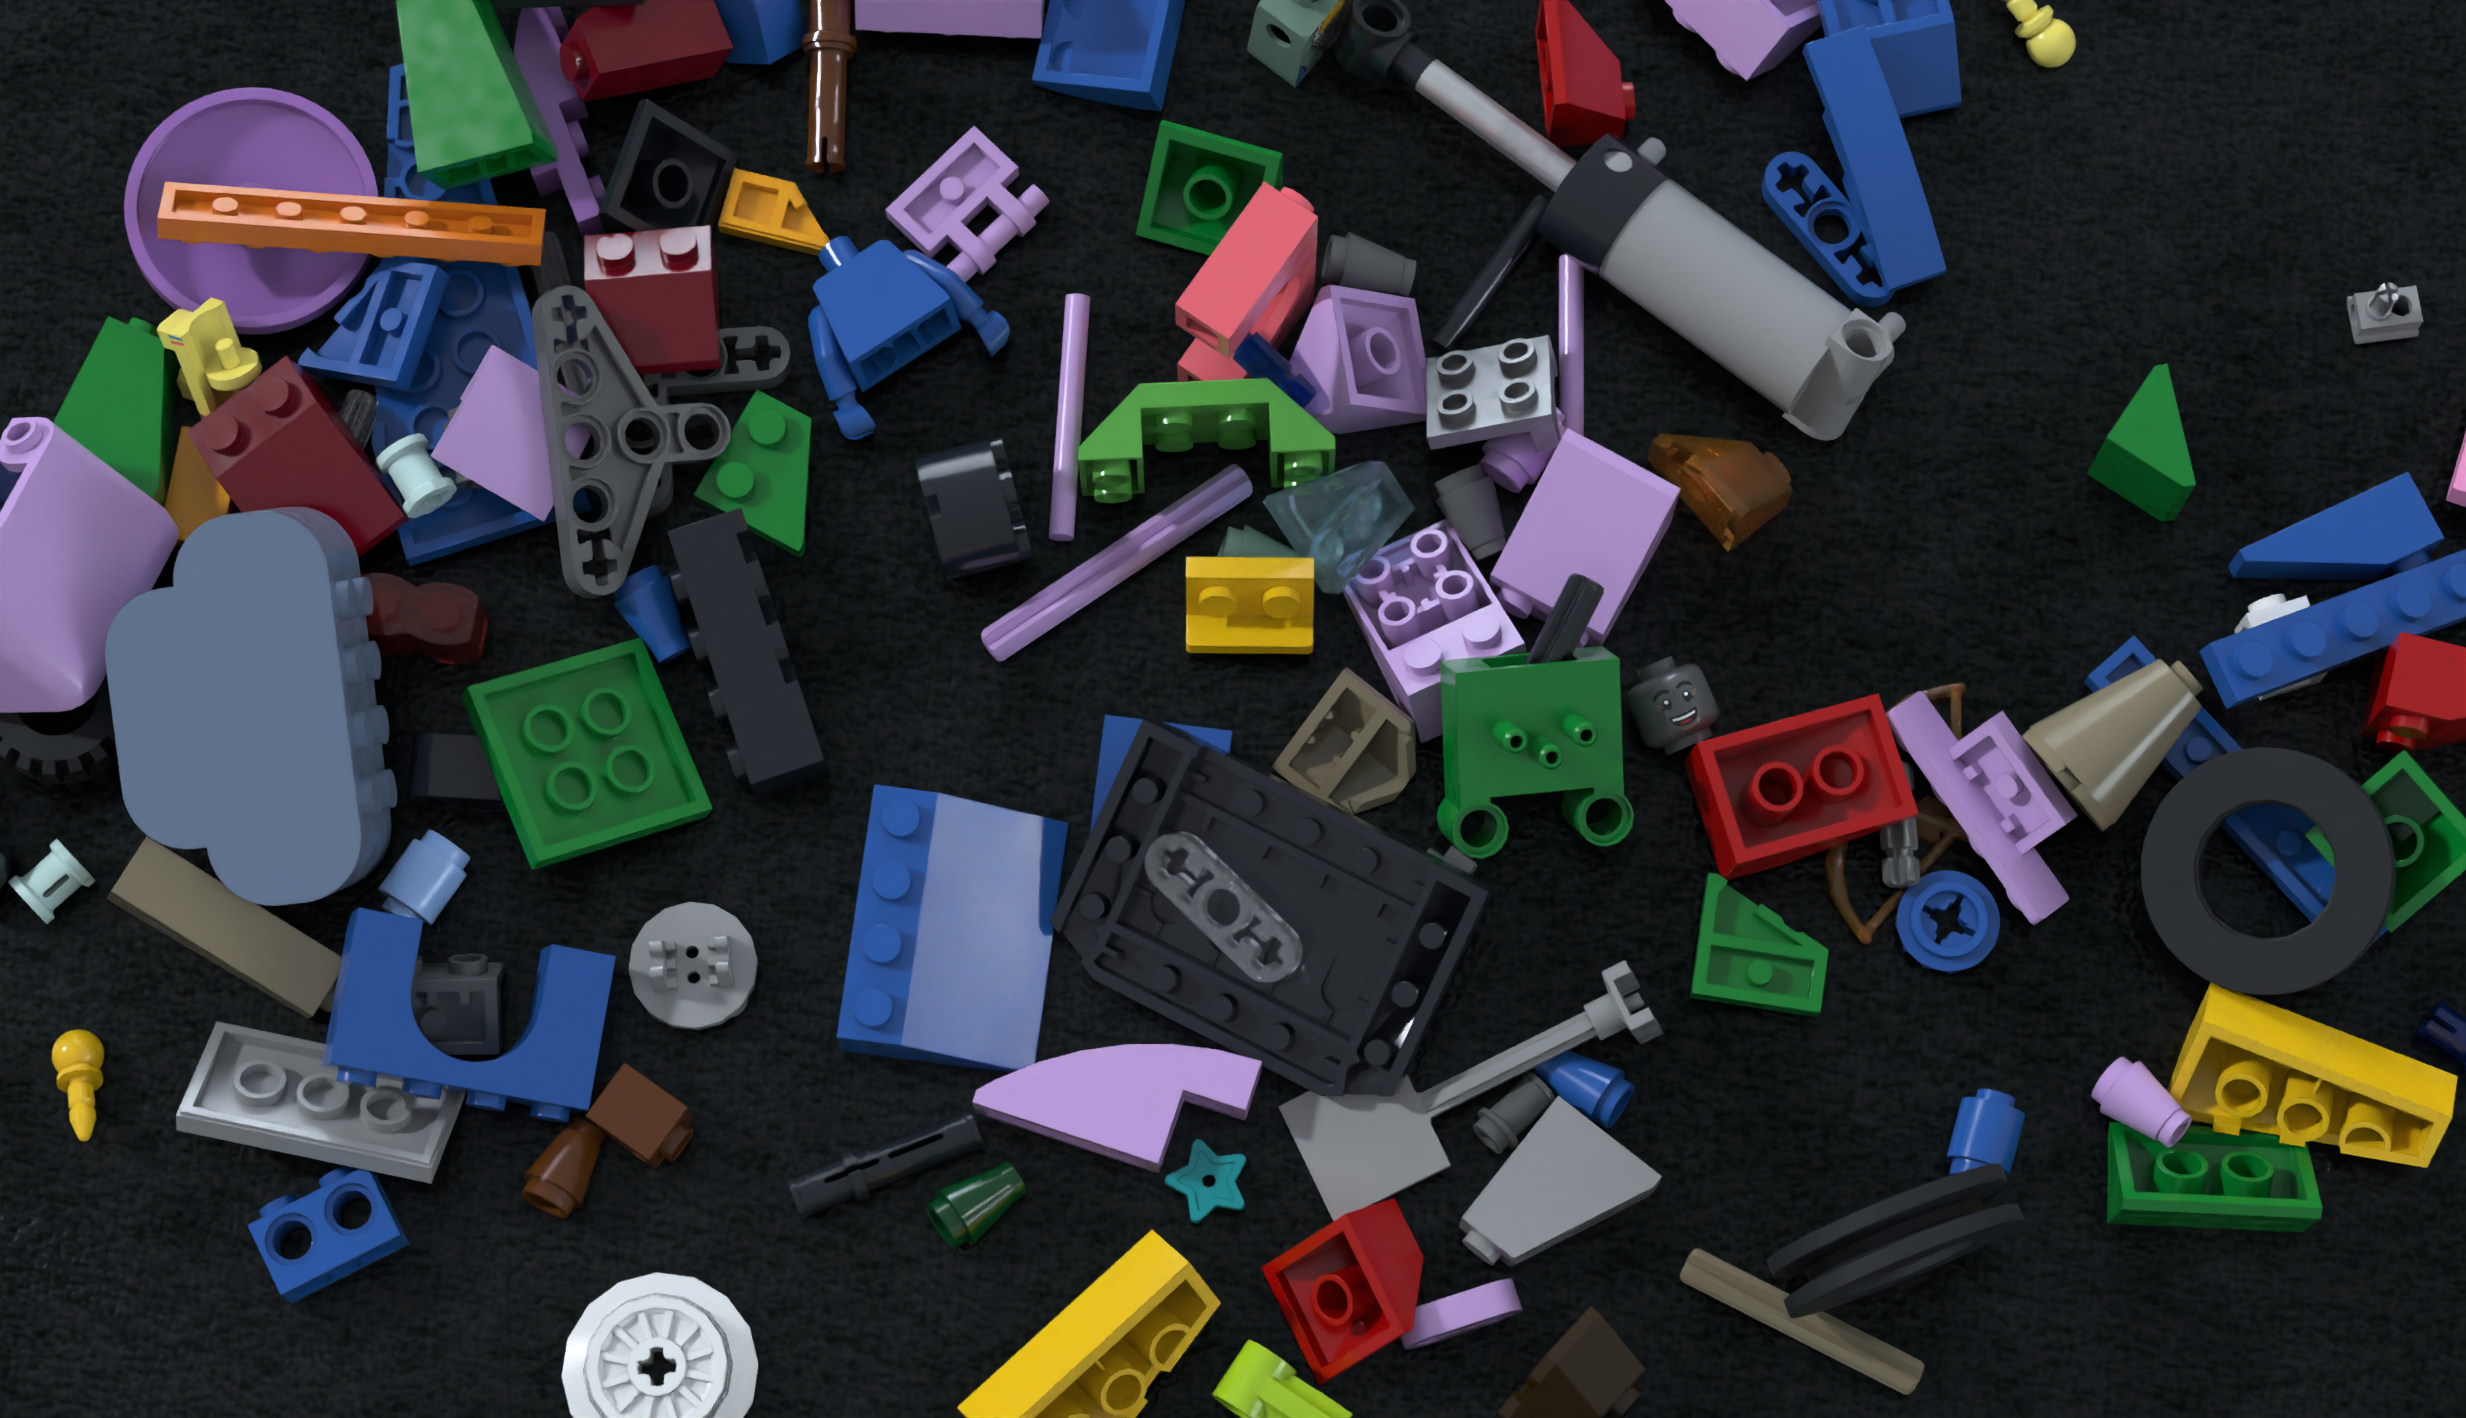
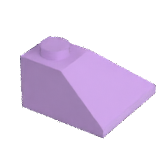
M1331 284L1320 288L1286 368L1291 399L1330 433L1345 434L1427 421L1426 357L1415 298Z

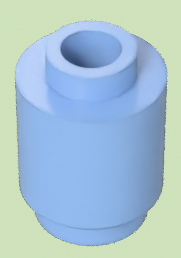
M428 829L421 840L415 838L412 840L378 888L387 897L381 907L390 914L422 919L424 923L431 926L467 876L463 869L470 861V856L445 837Z

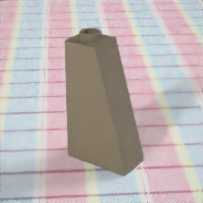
M146 836L106 899L306 1018L313 1017L318 1008L327 1013L332 1010L341 956L256 903L237 896L219 880Z

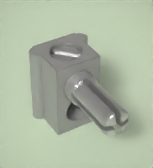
M2389 282L2387 286L2385 283L2381 284L2377 291L2355 293L2353 296L2347 297V308L2355 344L2417 337L2419 335L2418 328L2423 322L2417 286L2398 288L2395 284ZM2392 307L2400 309L2404 316L2392 313Z

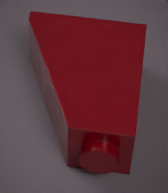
M645 0L644 5L593 6L577 18L559 48V56L564 76L568 81H573L579 99L583 103L712 78L732 51L733 45L714 0Z

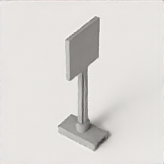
M1624 960L1602 971L1608 994L1583 1005L1584 1012L1422 1093L1415 1091L1407 1074L1398 1093L1394 1096L1363 1094L1320 1096L1312 1091H1308L1278 1106L1333 1221L1347 1213L1377 1204L1452 1166L1432 1126V1119L1596 1036L1603 1040L1628 1028L1641 1045L1663 1034L1658 1021L1649 1007L1632 1014V1011L1645 1004L1639 992L1624 998V995L1640 988L1635 975Z

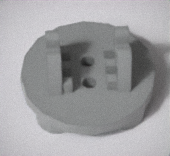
M687 902L665 908L644 924L632 944L628 970L636 997L653 1019L664 1022L672 1028L698 1031L723 1024L729 1018L735 1017L744 1011L748 1004V998L755 988L758 959L751 935L736 916L713 904ZM694 948L699 951L695 958L687 956L690 949ZM692 974L700 976V980L695 984L688 981Z

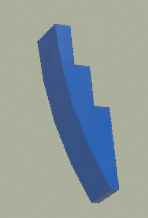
M1862 24L1805 44L1803 55L1825 107L1822 118L1844 170L1842 183L1886 293L1945 274L1947 269L1928 203L1903 127L1865 25Z

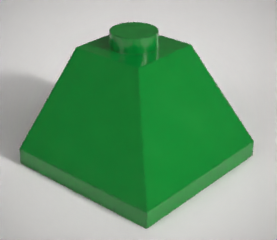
M2403 750L2361 786L2380 811L2393 844L2396 864L2393 901L2384 926L2391 933L2466 871V817L2406 750ZM2315 825L2304 835L2335 869L2333 851L2320 827Z

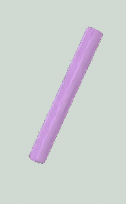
M1231 464L985 628L981 633V637L986 649L997 661H1004L1251 496L1253 486L1249 477L1239 465Z

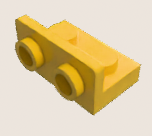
M1186 557V650L1189 653L1310 654L1313 651L1314 558Z

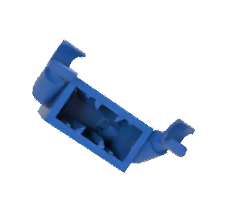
M846 236L831 240L821 249L819 260L828 273L816 280L813 285L819 305L812 309L808 317V326L816 366L829 400H835L839 410L833 412L841 432L846 438L858 440L874 433L873 429L876 427L873 419L855 399L854 390L857 389V386L861 392L866 391L962 329L958 318L967 321L975 327L991 356L1006 344L1010 332L1007 321L994 310L987 314L981 307L984 302L958 274L916 250H904L901 252L889 240H879L862 252H859L852 241Z

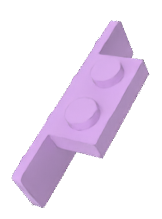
M1918 691L1885 713L1898 744L1906 752L1910 753L1931 783L1935 796L1952 812L1968 835L1972 848L1986 860L2006 888V893L2012 904L2023 912L2028 921L2036 925L2068 902V894L2034 846L2078 815L2003 710L1960 741L1956 739L1927 696L1921 691Z

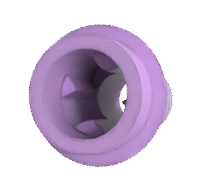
M2125 1057L2118 1058L2102 1074L2092 1091V1098L2101 1104L2100 1112L2155 1141L2161 1142L2167 1148L2172 1147L2180 1140L2192 1122V1117L2183 1111L2179 1103L2141 1061L2132 1063Z

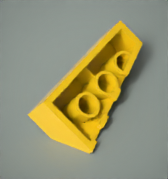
M2211 982L2188 1031L2167 1091L2179 1103L2183 1111L2192 1117V1121L2213 1124L2212 1131L2239 1136L2240 1129L2279 1135V1143L2305 1147L2307 1141L2338 1145L2343 1154L2427 1168L2452 1119L2458 1076L2242 992L2227 989Z
M1151 1230L957 1408L965 1418H1136L1148 1402L1144 1396L1160 1370L1167 1372L1172 1370L1221 1302L1193 1266L1155 1231Z

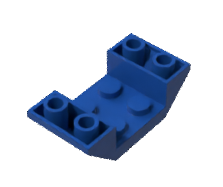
M1816 0L1825 37L1862 24L1865 25L1899 119L1961 105L1955 21L1949 0Z

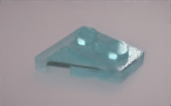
M1369 460L1268 495L1263 501L1300 558H1314V580L1324 593L1340 594L1415 510L1386 463Z

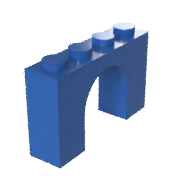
M357 908L350 913L321 1068L338 1070L337 1082L359 1087L375 1088L377 1078L403 1082L402 1094L440 1100L442 1089L467 1094L465 1105L494 1111H504L506 1101L531 1105L530 1117L554 1122L568 1123L570 1112L578 1114L589 1110L616 956L554 944L541 949L529 1019L521 1037L510 1050L497 1059L484 1062H469L450 1057L435 1048L422 1034L413 1015L411 987L423 920L363 908Z

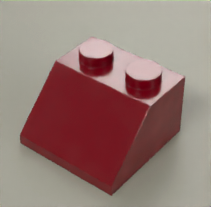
M710 225L584 236L585 292L597 306L639 375L721 368L719 278Z

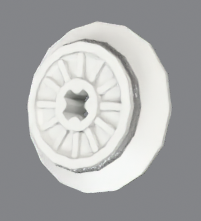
M656 1272L621 1281L587 1306L568 1337L562 1380L570 1414L573 1418H744L753 1404L759 1363L750 1327L727 1296L694 1277ZM663 1352L665 1359L669 1363L677 1365L676 1372L665 1374L664 1385L655 1386L653 1379L649 1375L641 1373L642 1366L653 1364L654 1353Z

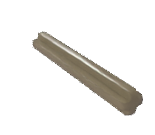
M1694 1249L1689 1254L1681 1270L1680 1279L1684 1283L1902 1394L1912 1393L1919 1383L1924 1371L1922 1361L1824 1311L1804 1317L1790 1318L1783 1302L1790 1294L1701 1249Z

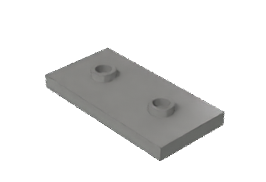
M216 1022L177 1111L176 1130L432 1183L466 1095L465 1093L442 1089L440 1100L402 1094L403 1082L377 1078L375 1088L339 1083L336 1081L338 1070L321 1068L325 1044Z

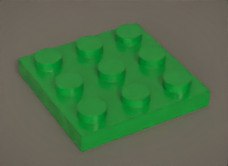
M642 637L468 686L461 696L532 870L706 818L713 809Z

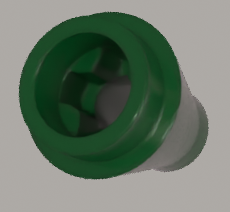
M1005 1161L994 1169L937 1190V1199L926 1205V1211L939 1235L952 1249H956L964 1243L972 1246L1015 1201L1027 1194V1190L1014 1167Z

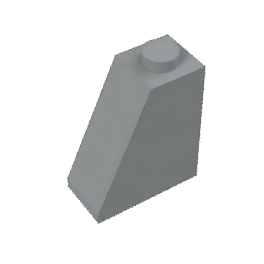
M1557 1096L1461 1217L1459 1228L1467 1233L1463 1243L1474 1254L1490 1265H1494L1500 1259L1506 1265L1512 1267L1648 1198L1658 1186L1662 1176L1560 1096Z

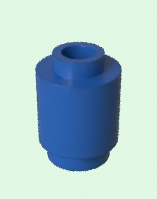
M1978 1089L1976 1097H1963L1961 1099L1946 1157L1952 1163L1949 1176L1989 1164H2001L2005 1175H2010L2025 1114L2022 1111L2014 1108L2016 1100L2014 1097L1995 1090Z

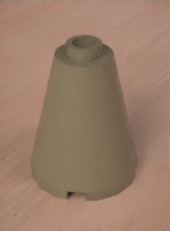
M2158 659L2029 726L2030 729L2021 737L2049 774L2054 776L2063 786L2076 805L2101 831H2104L2111 824L2116 823L2201 710L2202 706L2195 696L2203 688L2179 660L2168 667L2161 659Z

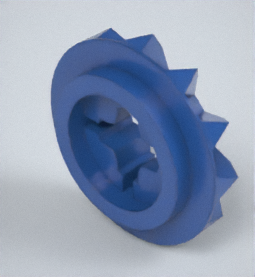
M1944 870L1924 875L1920 878L1917 885L1911 886L1906 890L1899 903L1895 926L1902 941L1903 951L1910 953L1920 962L1923 968H1932L1952 974L1975 967L1990 953L1998 938L2000 916L1992 894L1981 882L1965 873ZM1955 900H1959L1961 903L1957 909L1959 914L1956 922L1964 928L1966 933L1961 935L1957 932H1951L1946 939H1942L1939 945L1934 943L1937 937L1935 932L1938 924L1930 919L1931 912L1942 915L1948 907H1952Z

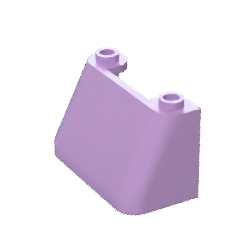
M42 417L12 418L0 439V462L8 471L22 474L0 511V713L68 711L84 704L100 687L107 674L105 643L113 619L130 600L152 590L177 543L179 530L163 506L49 419Z

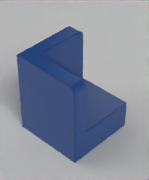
M714 0L733 45L732 51L725 60L727 63L770 65L801 48L802 36L807 34L799 0Z

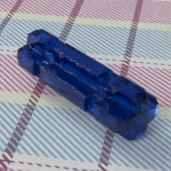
M1257 331L1253 335L1250 332L1247 334L1234 352L1233 359L1254 379L1268 378L1300 407L1305 409L1315 398L1317 393L1315 387L1302 374L1295 376L1291 372L1293 366Z

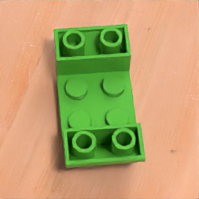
M1268 378L1140 383L1078 447L1082 496L1094 495V499L1101 503H1121L1132 499V494L1145 493L1143 445H1155L1157 450L1163 452H1181L1191 449L1193 443L1218 442L1221 448L1235 450L1253 447L1256 445V440H1268L1270 488L1284 487V492L1292 495L1314 494L1321 491L1322 486L1333 485L1336 450L1335 436Z

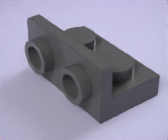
M473 953L451 956L448 958V963H423L422 957L417 955L411 987L412 1011L422 1034L435 1048L446 1055L500 1054L503 1048L500 984L504 978V963L487 962V956Z

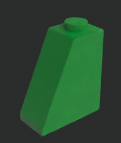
M108 316L53 423L161 506L165 507L173 470L177 359L170 349L163 347L157 327L138 318H131L129 324H126Z

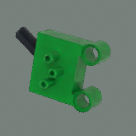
M1572 573L1568 577L1530 653L1440 660L1445 798L1438 807L1437 822L1443 835L1459 851L1469 857L1482 859L1492 856L1502 848L1507 839L1509 829L1507 818L1502 810L1490 800V797L1565 791L1561 804L1563 817L1581 836L1598 846H1610L1619 843L1628 835L1632 828L1634 813L1631 803L1624 796L1620 658L1603 646L1576 648L1604 594V588L1599 583L1584 575ZM1608 798L1609 808L1605 817L1597 823L1587 824L1586 813L1589 806L1598 799ZM1484 810L1485 819L1481 829L1475 834L1462 836L1460 827L1464 817L1472 811Z

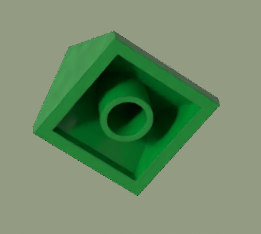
M1162 120L1159 126L1136 235L1211 256L1264 182L1280 191L1283 177V153Z
M2168 364L2154 366L2106 437L2087 472L2089 476L2161 522L2175 520L2196 486Z

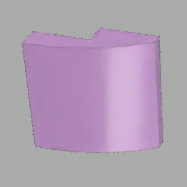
M491 345L460 398L462 402L430 456L544 522L554 505L538 371L498 347ZM559 384L560 388L568 395L580 396ZM572 425L565 434L566 448L577 459H579L591 436L588 429L581 425Z

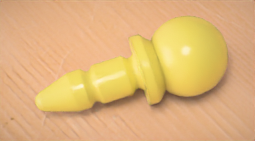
M2002 0L2007 2L2006 7L2017 21L2022 22L2015 30V33L2019 38H2026L2027 52L2035 63L2043 67L2054 68L2063 65L2071 58L2076 46L2074 32L2064 21L2052 18L2053 9L2050 5L2038 10L2034 0Z

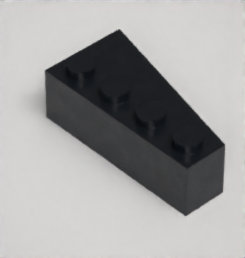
M742 508L667 531L679 565V569L668 572L680 608L692 605L699 626L687 630L699 667L711 663L718 684L706 689L718 725L730 722L737 742L735 745L726 747L737 784L749 781L757 799L829 775Z

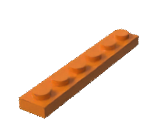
M165 182L157 216L158 239L180 240L188 244L211 242L239 244L255 249L281 247L307 249L315 253H328L332 251L366 253L382 258L408 256L434 258L442 262H455L459 260L492 262L508 267L521 265L541 266L546 209Z

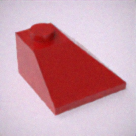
M1540 0L1535 33L1547 140L1560 147L1594 144L1607 133H1614L1622 139L1626 120L1635 119L1633 83H1622L1620 61L1568 0Z
M1395 1198L1341 1216L1261 1267L1318 1385L1330 1381L1413 1330L1424 1256Z

